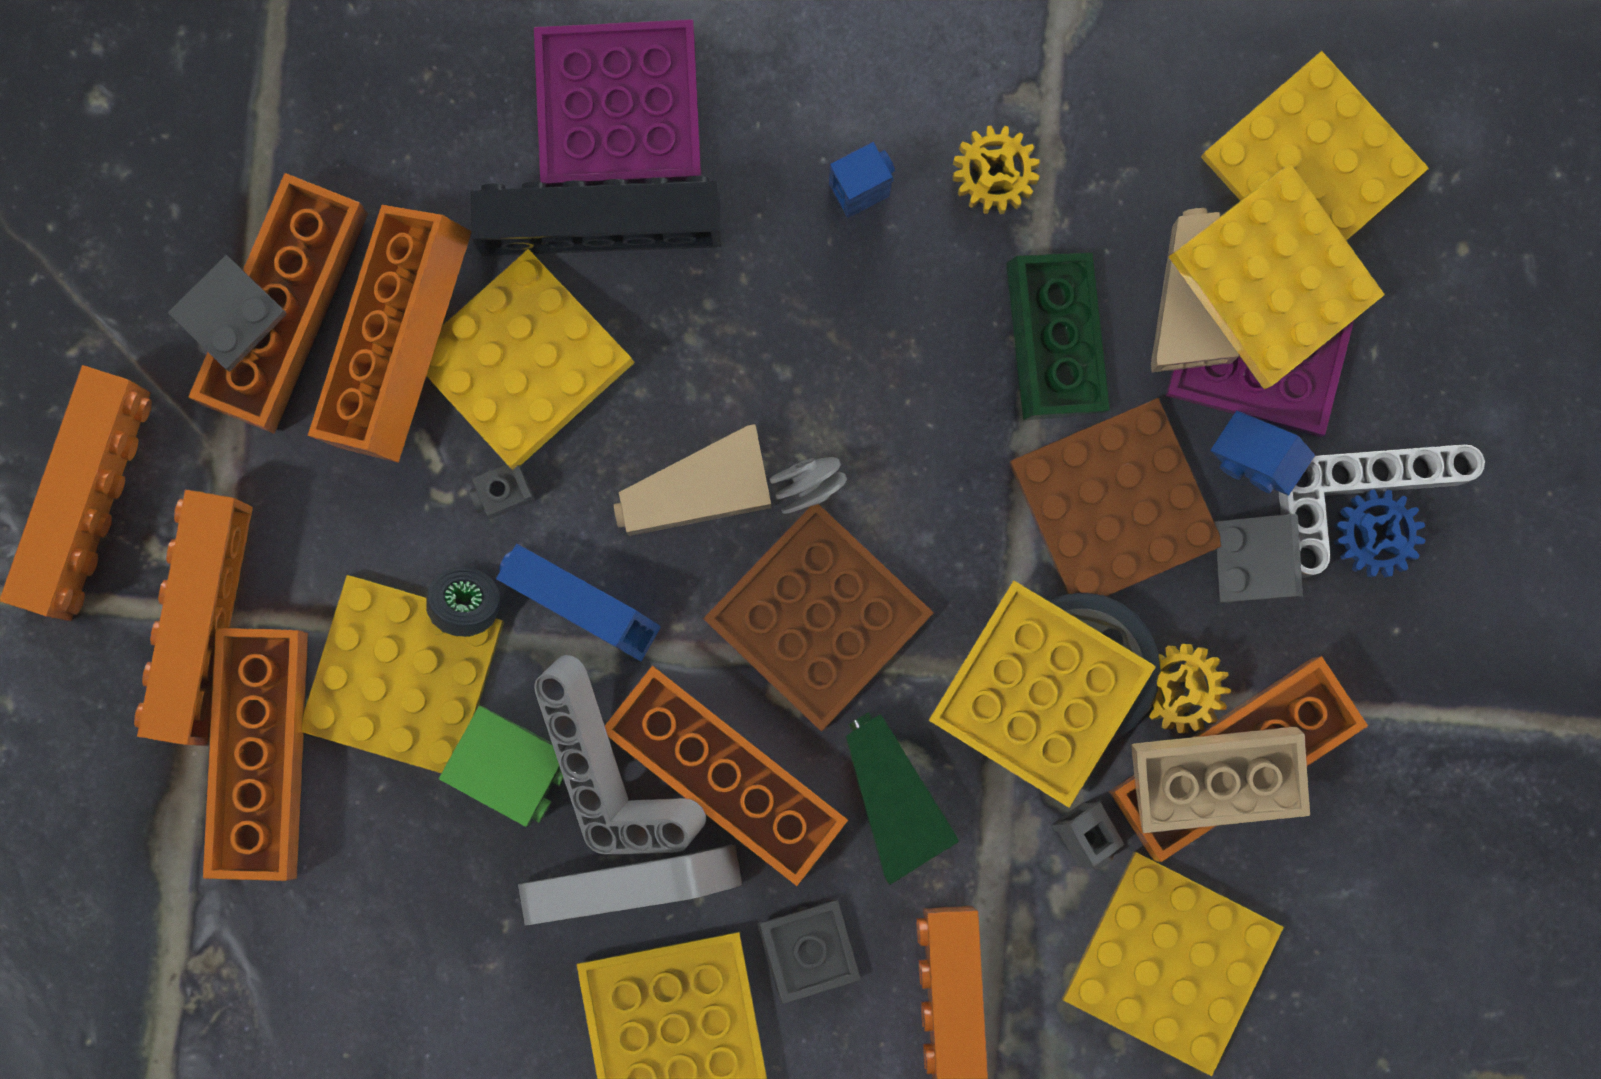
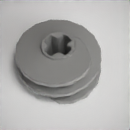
M829 457L804 460L770 478V483L772 484L790 479L794 482L776 492L775 496L777 499L799 494L800 497L781 509L782 513H792L819 504L839 490L847 481L845 473L836 472L841 466L839 459Z

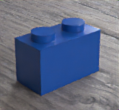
M874 142L830 164L829 185L847 218L890 197L891 185L894 182L892 173L895 172V168L888 153L885 150L879 152Z
M1237 410L1210 450L1222 462L1219 468L1232 478L1240 480L1242 476L1250 479L1254 486L1266 493H1271L1274 489L1288 496L1315 457V454L1298 435Z

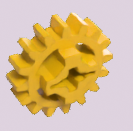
M987 126L984 137H981L977 131L972 132V145L962 141L959 150L964 156L954 157L953 165L961 168V170L954 172L952 179L955 182H963L958 190V195L964 196L969 193L971 195L969 202L971 208L977 205L978 202L983 203L984 214L989 213L991 206H997L1000 215L1005 214L1008 203L1017 210L1021 206L1020 195L1028 199L1032 196L1033 190L1027 184H1037L1039 180V175L1031 172L1038 168L1040 164L1039 159L1029 158L1034 150V145L1029 144L1023 147L1021 145L1023 134L1020 132L1014 138L1008 136L1009 128L1007 126L1003 127L1001 134H995L993 127ZM989 146H1001V147H1002L1001 149H995V150H987V149H986V147H989ZM1015 156H1017L1021 163L1022 177L1020 172L1014 168L1013 160ZM970 164L978 172L979 180L976 185L970 175ZM997 164L1003 167L1002 173L998 172L995 176L989 174L990 167L994 168ZM1004 190L1007 192L1005 194L1000 195L989 194L991 191Z
M1182 644L1180 652L1176 646L1165 647L1167 657L1159 654L1161 672L1157 680L1158 692L1152 704L1154 710L1149 717L1151 720L1163 717L1162 728L1172 729L1176 725L1178 733H1188L1190 726L1194 731H1203V720L1208 723H1216L1218 719L1214 710H1226L1227 705L1220 698L1221 695L1231 693L1230 688L1221 686V681L1229 676L1228 672H1217L1215 668L1221 660L1218 657H1211L1206 660L1208 653L1206 648L1198 647L1193 653L1192 644ZM1186 661L1185 664H1181L1179 671H1168L1174 664ZM1205 675H1206L1207 680H1208L1209 689H1208L1207 684H1206V681H1205V679H1204V676H1205ZM1181 682H1185V687L1190 690L1189 695H1184L1185 691L1180 688ZM1161 688H1162V691H1163V694H1164V697H1165V702H1164V699H1163V697H1162ZM1191 706H1202L1198 712L1189 716H1183L1184 713L1189 712Z

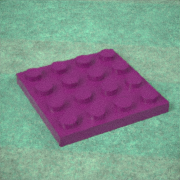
M693 19L534 27L540 182L545 183L546 187H563V182L572 180L585 181L587 185H603V182L609 179H624L628 183H642L645 179L653 177L667 178L669 181H682L690 176H701Z
M1354 320L1269 388L1263 389L1239 355L1233 363L1172 370L1166 396L1232 414L1237 410L1269 424L1323 437L1326 434Z

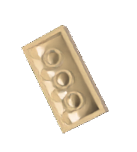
M1298 727L1131 744L1136 794L1143 833L1310 816L1305 734Z

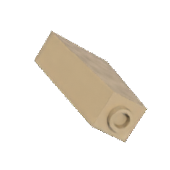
M1194 208L1184 211L1183 216H1179L1172 226L1168 256L1219 218L1220 213H1207L1206 208ZM1168 257L1151 359V371L1161 372L1233 363L1239 357V354Z
M748 425L620 491L621 503L614 504L618 528L625 527L627 534L633 536L772 508L756 425Z

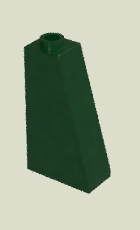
M868 712L848 724L852 732L846 735L845 738L883 876L887 883L891 885L958 843L959 839L882 715L880 714L873 719Z

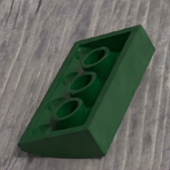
M1093 253L1014 257L1006 265L1023 421L1081 416L1110 411Z

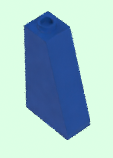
M517 543L514 549L508 552L501 561L500 573L496 578L498 581L640 662L643 660L661 626L637 610Z

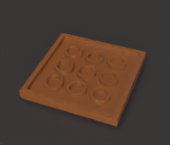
M1159 398L1009 462L1067 594L1091 593L1108 596L1221 547L1219 532Z
M819 504L810 506L703 620L822 732L934 612Z

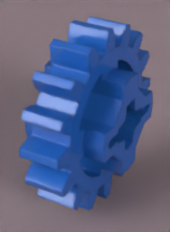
M1375 489L1367 491L1365 496L1366 502L1359 495L1353 497L1351 503L1354 509L1350 507L1341 508L1339 512L1346 520L1334 524L1335 529L1343 532V536L1334 540V544L1345 545L1346 551L1342 553L1340 558L1345 560L1352 557L1355 560L1352 570L1356 572L1365 566L1367 567V577L1370 578L1375 577L1379 569H1381L1384 578L1393 576V566L1400 572L1407 570L1408 565L1405 558L1412 561L1418 559L1420 555L1413 547L1425 544L1424 538L1416 536V531L1425 527V523L1414 522L1413 516L1417 514L1419 509L1414 507L1407 510L1404 507L1407 497L1404 495L1393 501L1392 490L1388 489L1382 492L1380 498H1378ZM1372 507L1385 508L1384 512L1376 517L1370 513L1366 514L1363 512ZM1400 521L1404 528L1405 537L1401 534ZM1384 524L1382 535L1386 539L1375 543L1377 532L1372 528ZM1354 531L1358 533L1360 542L1359 547L1357 546L1354 538ZM1382 550L1395 555L1389 560L1373 559Z

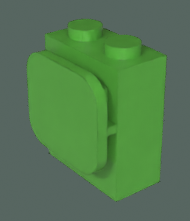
M479 706L441 773L439 780L519 824L528 827L531 826L533 820L538 823L542 821L552 802L546 798L553 784L560 787L564 778L551 742L490 709Z

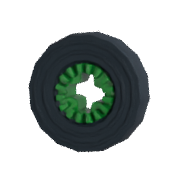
M456 567L443 571L433 579L426 595V611L432 623L442 632L453 636L470 637L483 633L493 625L500 608L499 590L494 581L485 573L472 568ZM460 598L463 602L470 600V605H468V608L463 604L457 605L456 599Z

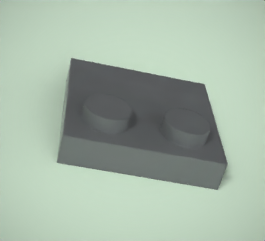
M227 255L168 312L229 372L287 315Z
M1285 514L1215 522L1221 537V547L1217 548L1220 603L1303 597L1297 515Z
M838 900L757 923L780 1004L789 1003L861 980Z

